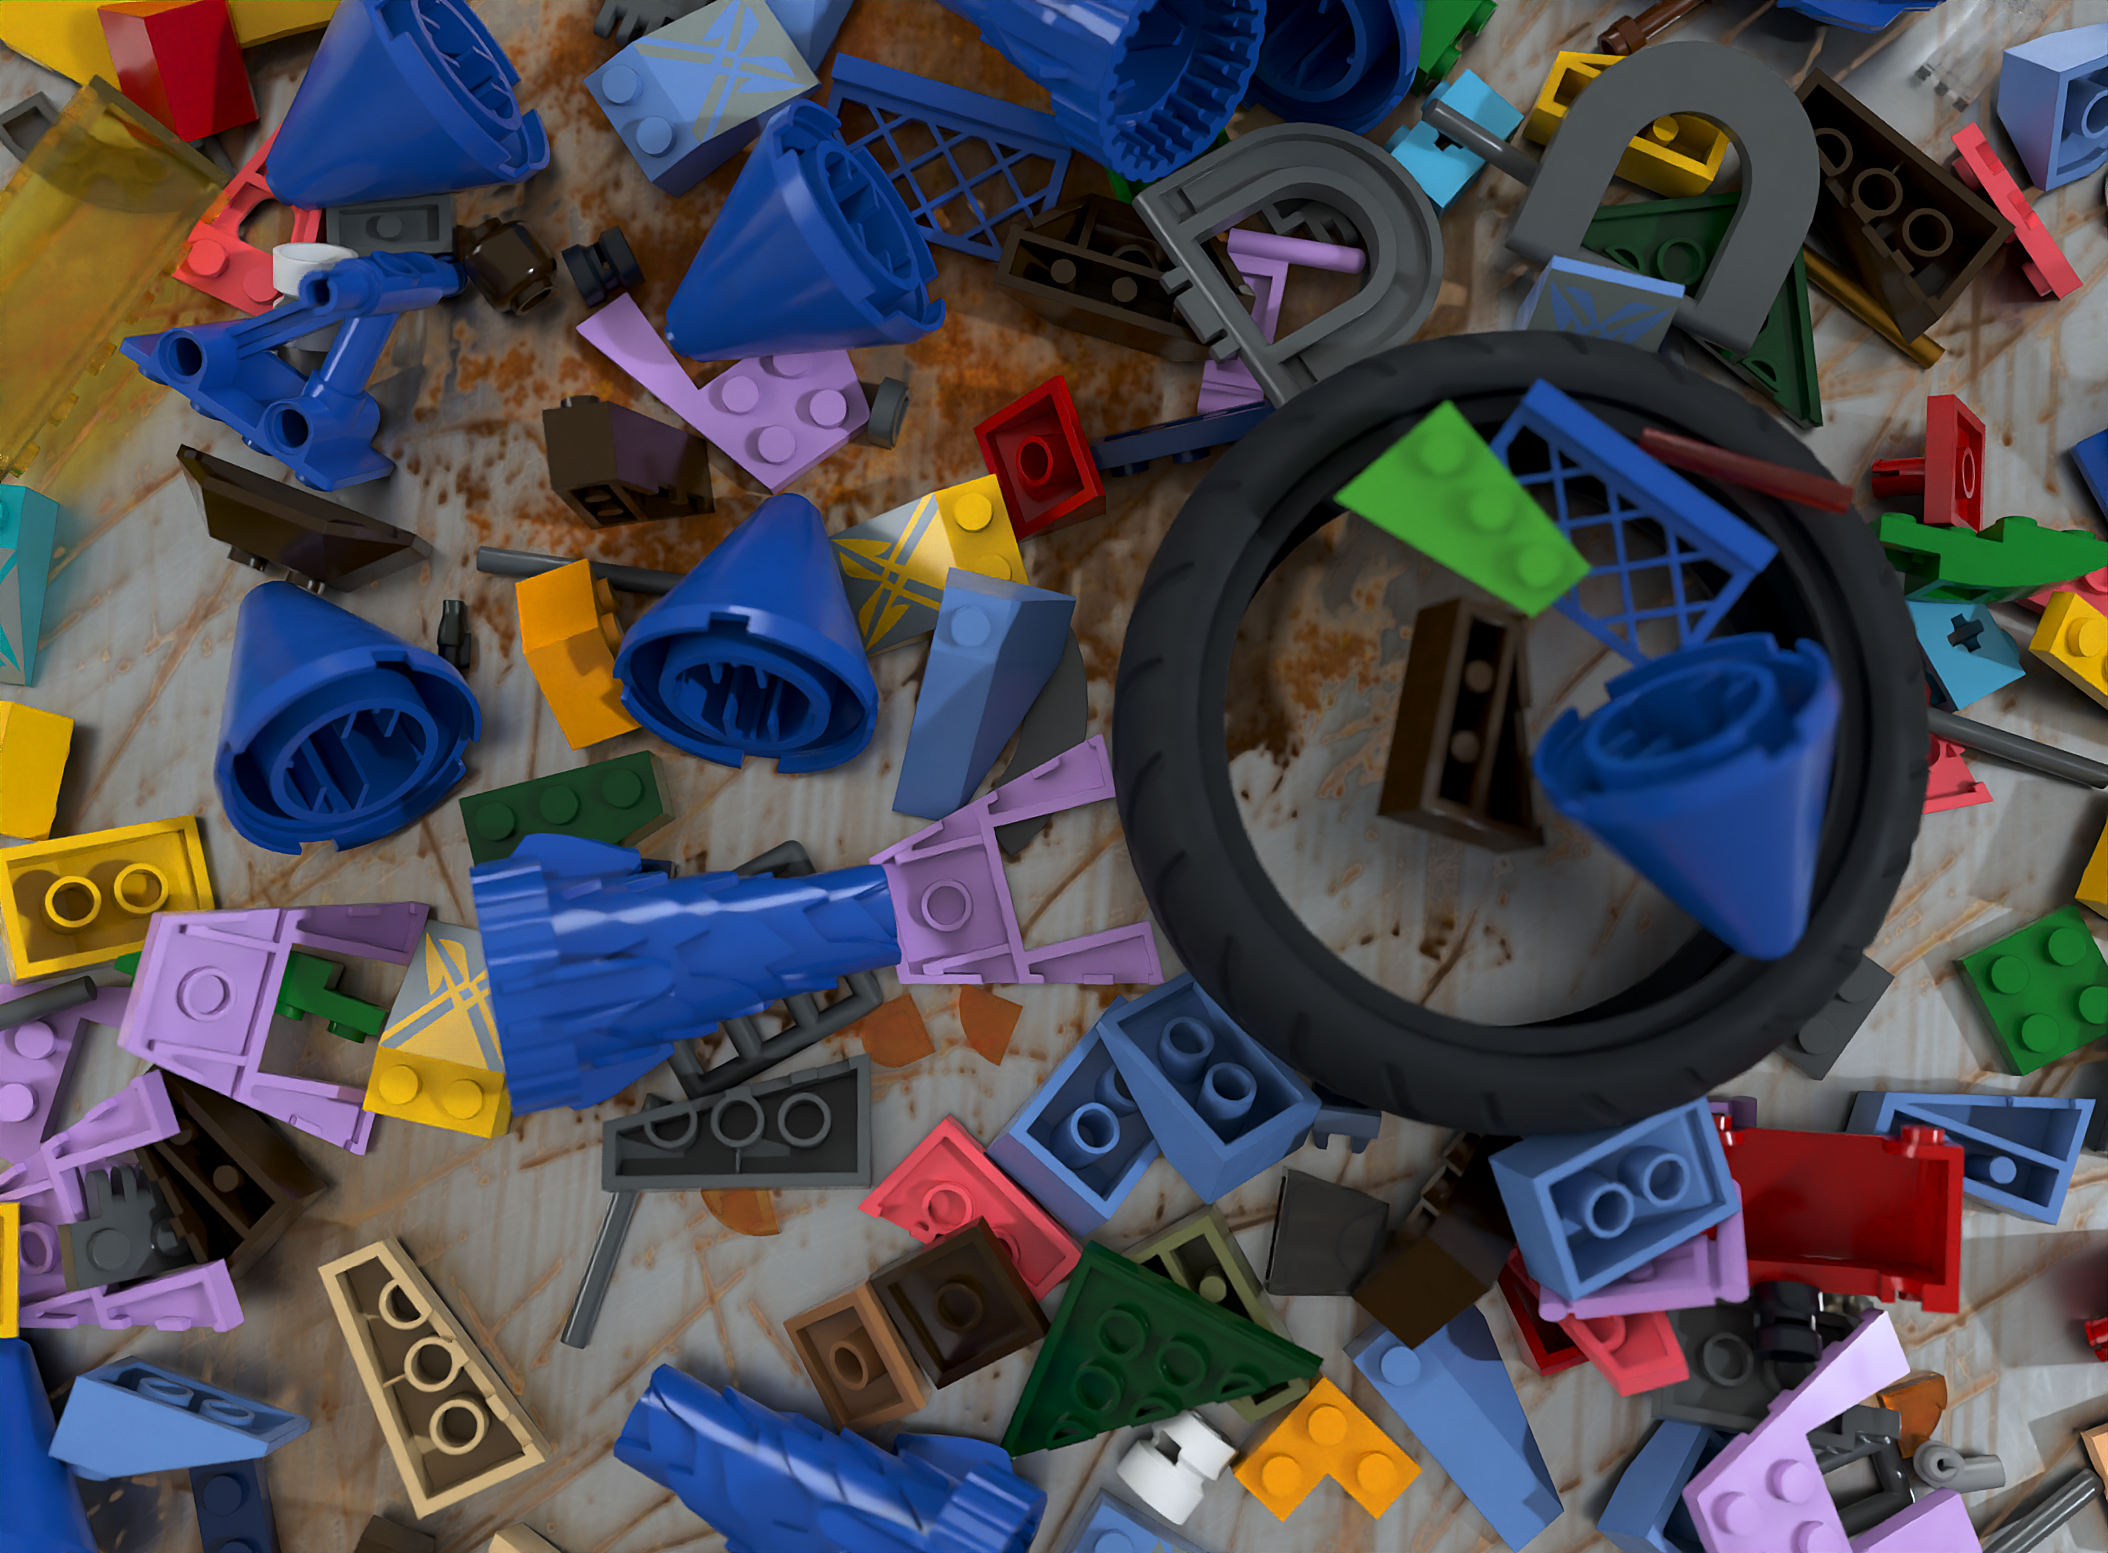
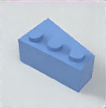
M1859 1091L1845 1133L1901 1136L1902 1125L1945 1129L1944 1140L1958 1143L1964 1147L1963 1198L2022 1220L2057 1225L2096 1099Z

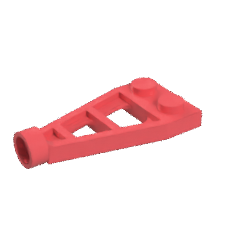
M282 124L200 216L169 274L178 282L253 318L273 310V302L282 297L283 293L273 287V256L241 241L238 235V228L244 218L259 202L265 199L278 200L268 187L265 176L269 173L266 166V158ZM292 205L291 208L295 214V224L290 243H324L327 234L326 208L304 211Z

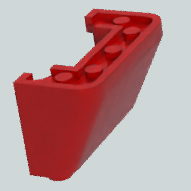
M1711 1112L1731 1178L1738 1182L1741 1189L1748 1287H1754L1757 1283L1767 1281L1797 1282L1818 1287L1825 1293L1876 1296L1881 1303L1896 1304V1291H1898V1299L1921 1302L1920 1309L1922 1312L1959 1315L1964 1147L1958 1143L1944 1140L1945 1129L1922 1125H1902L1901 1136L1732 1126V1115ZM1715 1225L1697 1235L1707 1234L1709 1241H1715Z

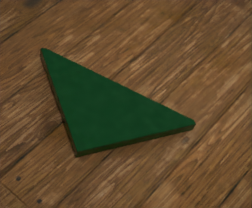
M1742 191L1598 207L1580 246L1646 277L1684 285L1683 294L1694 298L1737 210ZM1801 245L1754 344L1744 357H1740L1689 332L1686 333L1802 428L1810 430L1822 427L1823 419L1803 246Z
M1090 1240L1081 1254L999 1447L1008 1452L1010 1462H1012L1017 1456L1046 1448L1048 1451L1095 1439L1100 1433L1129 1425L1131 1428L1174 1417L1179 1415L1182 1410L1211 1402L1216 1404L1228 1402L1266 1391L1267 1387L1297 1378H1303V1380L1314 1378L1317 1376L1324 1358Z

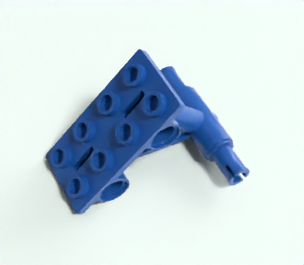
M375 250L370 256L345 258L337 262L330 271H310L300 280L298 287L299 300L254 318L178 327L162 333L126 337L123 339L119 351L139 364L138 370L142 375L156 383L171 386L189 398L191 407L199 414L213 420L222 421L242 434V440L249 448L263 455L274 456L295 470V477L305 486L321 492H332L391 474L395 462L370 446L378 429L380 414L375 399L364 390V387L400 313L428 309L436 305L441 297H455L461 294L467 286L468 275L464 271L463 263L461 261L453 263L455 257L441 256L434 259L431 255L422 251L391 254ZM342 322L322 367L312 370L309 378L277 357L278 347Z

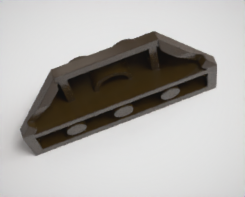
M1088 193L1052 207L1030 219L1027 217L1011 224L993 280V287L1051 324L1171 361L1214 360L1209 354L1211 346L1223 339L1219 335L1202 344L1174 304L1176 297L1189 289L1184 286L1168 295L1159 283L1161 277L1167 271L1169 272L1176 267L1131 204L1095 193ZM1214 236L1200 244L1251 316L1256 295L1249 284L1245 283L1218 237ZM1236 354L1228 360H1237L1238 355Z
M184 444L180 445L176 454L209 536L231 548L227 559L261 573H264L268 563L286 569L289 572L285 581L309 592L322 596L327 585L349 593L428 559L433 549L432 545L417 534Z

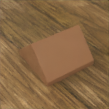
M872 1274L783 1322L839 1434L844 1427L858 1434L917 1412L927 1405L932 1391L908 1342L869 1281L873 1277Z

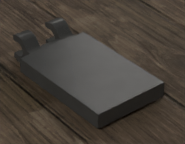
M1748 1296L1741 1302H1728L1722 1297H1715L1716 1305L1665 1310L1686 1361L1689 1379L1652 1390L1651 1418L1735 1434L1743 1432L1749 1435L1770 1415L1767 1406L1784 1389L1794 1391L1817 1368L1815 1363L1776 1362L1752 1355L1753 1331L1760 1326V1314L1753 1308V1297ZM1822 1310V1313L1815 1318V1331L1822 1337V1352L1834 1340L1842 1343L1858 1327V1317ZM1855 1404L1805 1435L1810 1447L1813 1449L1846 1454L1855 1451V1439L1877 1444L1885 1443V1438L1900 1440L1901 1412Z

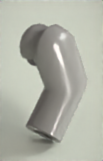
M1938 1440L1924 1442L1915 1450L1913 1456L1915 1472L1934 1490L1943 1486L1963 1494L2000 1488L2006 1484L2005 1471L2001 1460L1996 1454L1963 1459L1947 1444Z

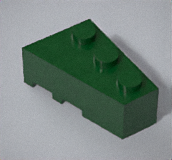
M649 750L458 799L474 866H478V863L510 858L526 835L537 833L570 835L631 848L676 819L662 759Z

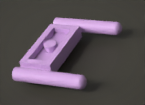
M1231 228L1227 252L1245 283L1249 284L1256 295L1251 318L1270 345L1274 344L1289 263L1351 274L1360 273L1366 263L1364 252L1358 248ZM1239 356L1237 360H1226L1225 363L1219 365L1214 360H1206L1197 413L1203 414L1265 400L1263 399L1265 393Z
M1732 1179L1741 1211L1715 1224V1241H1709L1707 1234L1695 1235L1575 1302L1569 1301L1539 1283L1540 1316L1547 1321L1557 1322L1563 1320L1567 1313H1575L1576 1319L1716 1305L1715 1297H1722L1728 1302L1744 1301L1749 1296L1740 1185L1736 1180Z

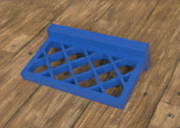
M837 52L831 73V78L834 82L826 110L840 120L845 101L860 105L871 110L880 128L849 146L839 129L830 134L849 153L862 145L868 148L886 138L900 165V168L887 174L892 184L904 177L907 178L921 204V207L910 212L915 221L927 215L934 228L931 229L917 225L926 243L999 264L1003 250L992 229L1023 211L1029 219L1034 217L1030 208L1043 200L1041 213L1058 205L1071 159H1074L1076 149L1065 141V134L1059 132L1055 123L1056 116ZM879 111L897 116L898 118L885 124ZM912 122L929 126L939 146L906 163L891 134ZM938 129L958 135L945 142ZM972 139L988 143L998 164L965 181L951 151ZM998 147L1017 153L1004 160ZM944 155L960 185L927 202L912 173ZM1030 157L1055 163L1049 186L1025 199L1010 168ZM1004 173L1019 203L986 220L971 190ZM965 194L981 224L960 236L944 233L933 211ZM986 233L992 246L971 240Z
M1540 378L1488 447L1508 471L1505 448L1523 425L1548 442L1552 472L1514 479L1519 485L1553 480L1559 522L1553 524L1570 544L1569 528L1611 522L1617 564L1591 568L1592 570L1584 577L1618 572L1624 614L1593 618L1580 609L1577 582L1569 588L1570 601L1561 595L1550 605L1634 666L1651 660L1639 651L1635 620L1676 614L1680 644L1675 651L1700 644L1756 572L1760 573L1778 550L1773 544ZM1558 450L1581 467L1561 470ZM1592 474L1605 483L1610 514L1568 521L1562 478ZM1617 493L1640 509L1619 512ZM1651 516L1661 523L1665 530L1668 556L1626 562L1620 520ZM1675 534L1698 551L1678 554ZM1709 558L1733 575L1714 600L1685 604L1679 562ZM1669 564L1675 606L1633 612L1627 570ZM1706 610L1689 631L1686 613ZM1625 622L1628 642L1604 625Z

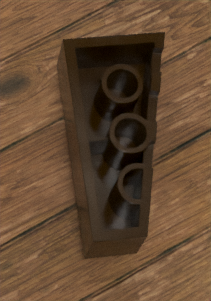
M1816 67L1794 92L1808 115L1819 153L1820 187L1812 221L1863 287L1890 317L1905 341L1910 344L1944 315L2016 226Z

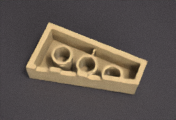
M394 1236L317 1268L418 1519L547 1460L553 1448Z

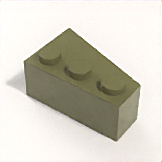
M1215 1201L1120 1253V1255L1294 1343ZM1297 1378L1267 1387L1266 1391L1231 1400L1227 1403L1246 1421L1252 1424L1308 1394L1311 1378L1307 1380Z

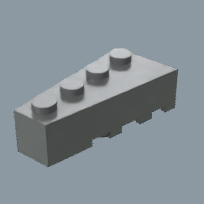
M871 1052L829 1065L789 1073V1075L752 1085L747 1084L690 1101L686 1100L603 1122L601 1190L608 1193L871 1189Z

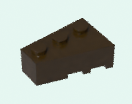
M592 395L568 397L560 401V408L542 410L551 489L591 530L715 513L705 439L613 402H601L599 397Z
M1463 595L1417 610L1376 816L1498 854L1546 848L1544 824L1536 825L1531 779H1537L1533 764L1534 755H1529L1525 710L1533 709L1525 620L1523 616Z
M1461 1131L1443 1154V1157L1448 1160L1447 1164L1441 1167L1423 1187L1420 1193L1422 1199L1400 1226L1392 1241L1351 1296L1412 1351L1490 1292L1512 1252L1517 1239L1489 1157L1522 1141L1523 1139L1520 1136L1473 1134Z

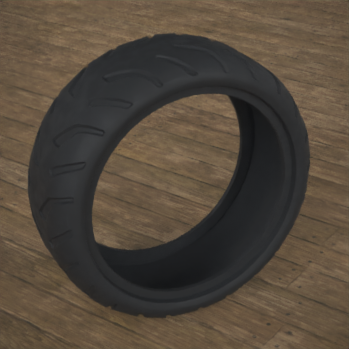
M1491 331L1448 335L1399 346L1361 359L1306 388L1243 435L1233 447L1223 454L1196 485L1172 522L1151 565L1147 569L1126 628L1116 679L1112 717L1113 780L1118 812L1132 865L1155 920L1182 964L1208 996L1245 1033L1289 1067L1335 1093L1398 1117L1473 1134L1507 1136L1571 1134L1620 1126L1633 1120L1651 1118L1691 1104L1704 1097L1716 1087L1724 1085L1748 1072L1805 1027L1810 1017L1816 1016L1828 1005L1859 967L1864 949L1869 948L1876 939L1911 862L1912 846L1920 833L1931 772L1926 760V756L1930 753L1931 745L1922 653L1917 646L1916 626L1894 566L1885 558L1884 548L1838 480L1827 467L1820 463L1807 445L1764 408L1749 402L1740 393L1655 352L1644 351L1632 344L1569 331ZM1540 378L1778 548L1760 573L1756 572L1722 618L1732 637L1771 634L1778 652L1799 654L1796 643L1802 639L1819 647L1826 654L1840 689L1841 699L1806 927L1803 935L1796 941L1791 951L1771 960H1760L1755 957L1743 956L1701 925L1687 942L1650 975L1614 997L1587 1009L1551 1020L1513 1026H1493L1443 1015L1401 998L1370 981L1337 957L1303 924L1282 898L1267 874L1244 827L1232 787L1226 751L1225 699L1229 664L1237 631L1245 610L1270 574L1296 547L1324 525L1351 510V508L1334 498L1447 401L1482 442L1489 447ZM1523 425L1505 448L1509 473L1513 478L1552 472L1548 442ZM1558 450L1561 470L1581 467ZM1587 474L1562 478L1564 491L1595 502L1609 510L1606 484L1594 475ZM1553 480L1534 483L1554 488ZM1617 493L1619 512L1640 509ZM1651 516L1627 519L1654 538L1667 550L1665 530L1661 523ZM1675 534L1678 554L1698 551ZM1709 558L1680 562L1711 600L1716 598L1733 576Z

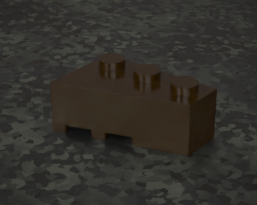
M154 1063L146 1073L160 1070L180 1133L134 1148L133 1150L149 1182H158L175 1216L169 1222L177 1238L180 1239L185 1236L199 1266L224 1259L231 1281L234 1282L247 1274L328 1186L248 1105Z

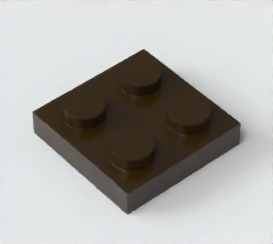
M983 1215L877 1270L869 1281L937 1390L1046 1337L1051 1327L1048 1318Z

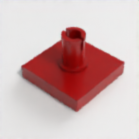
M1955 394L1927 396L1926 457L1890 460L1875 459L1872 465V473H1880V478H1871L1874 497L1876 499H1885L1886 497L1924 495V525L1939 529L1944 527H1965L1976 533L1982 531L1986 425Z

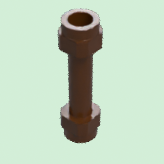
M1661 0L1634 19L1625 15L1611 24L1606 31L1597 37L1599 50L1602 55L1625 57L1645 49L1647 40L1701 2L1712 5L1718 0Z

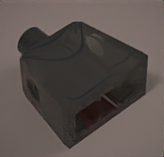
M1283 1165L1263 1281L1264 1289L1268 1294L1276 1296H1352L1398 1231L1387 1228L1390 1204L1383 1199L1293 1166Z

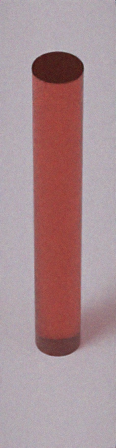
M1648 427L1643 428L1637 445L1638 449L1654 460L1842 515L1847 513L1854 494V488Z

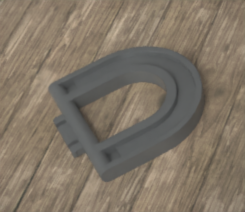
M1694 40L1658 44L1640 50L1614 63L1599 73L1575 96L1554 130L1506 233L1502 246L1543 266H1547L1553 256H1558L1644 276L1580 246L1624 151L1633 137L1642 128L1657 118L1670 115H1689L1706 120L1720 129L1737 151L1743 174L1742 194L1737 210L1695 297L1692 298L1683 294V298L1670 324L1740 357H1744L1754 344L1813 220L1820 187V162L1815 134L1808 115L1797 96L1775 71L1760 60L1733 47L1713 42Z
M1295 122L1270 125L1253 130L1140 192L1131 203L1176 267L1169 272L1167 271L1160 279L1159 283L1166 293L1170 295L1184 286L1189 289L1177 296L1174 304L1202 344L1219 335L1223 338L1211 346L1209 354L1216 364H1223L1226 360L1237 354L1276 410L1301 391L1341 371L1346 366L1361 359L1408 344L1427 319L1440 291L1444 270V246L1436 214L1425 192L1411 173L1383 148L1366 138L1337 127L1318 123ZM1292 198H1305L1326 203L1346 215L1359 229L1367 244L1370 256V275L1367 286L1355 297L1270 345L1200 244L1275 202Z

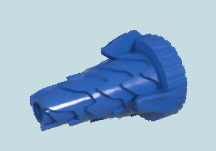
M935 0L947 10L979 27L982 31L979 40L999 50L1008 62L1025 73L1027 78L1051 93V108L1056 113L1055 123L1059 132L1065 134V141L1071 147L1125 179L1134 182L1138 179L1143 183L1154 182L1159 177L1164 179L1182 169L1203 153L1216 140L1219 131L1226 127L1234 115L1237 104L1242 101L1249 86V79L1256 69L1260 57L1259 49L1264 40L1266 28L1264 17L1267 13L1266 0Z
M537 833L526 835L510 858L478 863V866L469 867L513 1117L566 1106L575 1111L592 1107L615 1096L674 1055L672 1042L697 1038L718 1031V1022L765 1011L779 999L838 988L837 977L899 965L902 952L897 941L895 912L888 888V878L881 864L858 865L783 879H774L772 872L738 877L737 873L733 871H711L668 879L667 872L664 871L640 873L642 868L638 848H625L604 841L570 835Z
M666 1363L652 1372L649 1387L633 1407L623 1427L621 1436L614 1443L613 1449L614 1457L676 1494L688 1509L707 1522L716 1532L726 1537L728 1540L724 1547L730 1553H1029L1040 1527L1048 1500L1046 1492L1014 1475L1008 1452L995 1444L966 1437L916 1434L901 1431L894 1439V1447L891 1451L892 1454L845 1427L840 1435L837 1436L797 1412H774L728 1384L720 1393Z

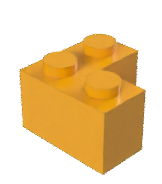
M588 558L515 583L523 654L572 751L643 727L620 701L624 686L621 678H613V669L624 633L616 616L621 613L620 605L609 578L606 577L598 580Z
M1319 1369L1316 1377L1311 1378L1309 1393L1270 1413L1238 1448L1240 1453L1230 1464L1233 1475L1282 1523L1328 1473L1378 1520L1423 1471L1414 1458L1322 1369Z

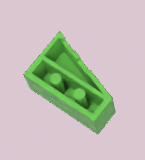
M1448 401L1334 498L1533 618L1592 570Z

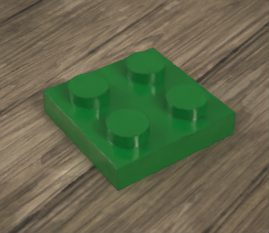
M2075 904L2063 905L1952 960L2012 1076H2025L2108 1034V965Z

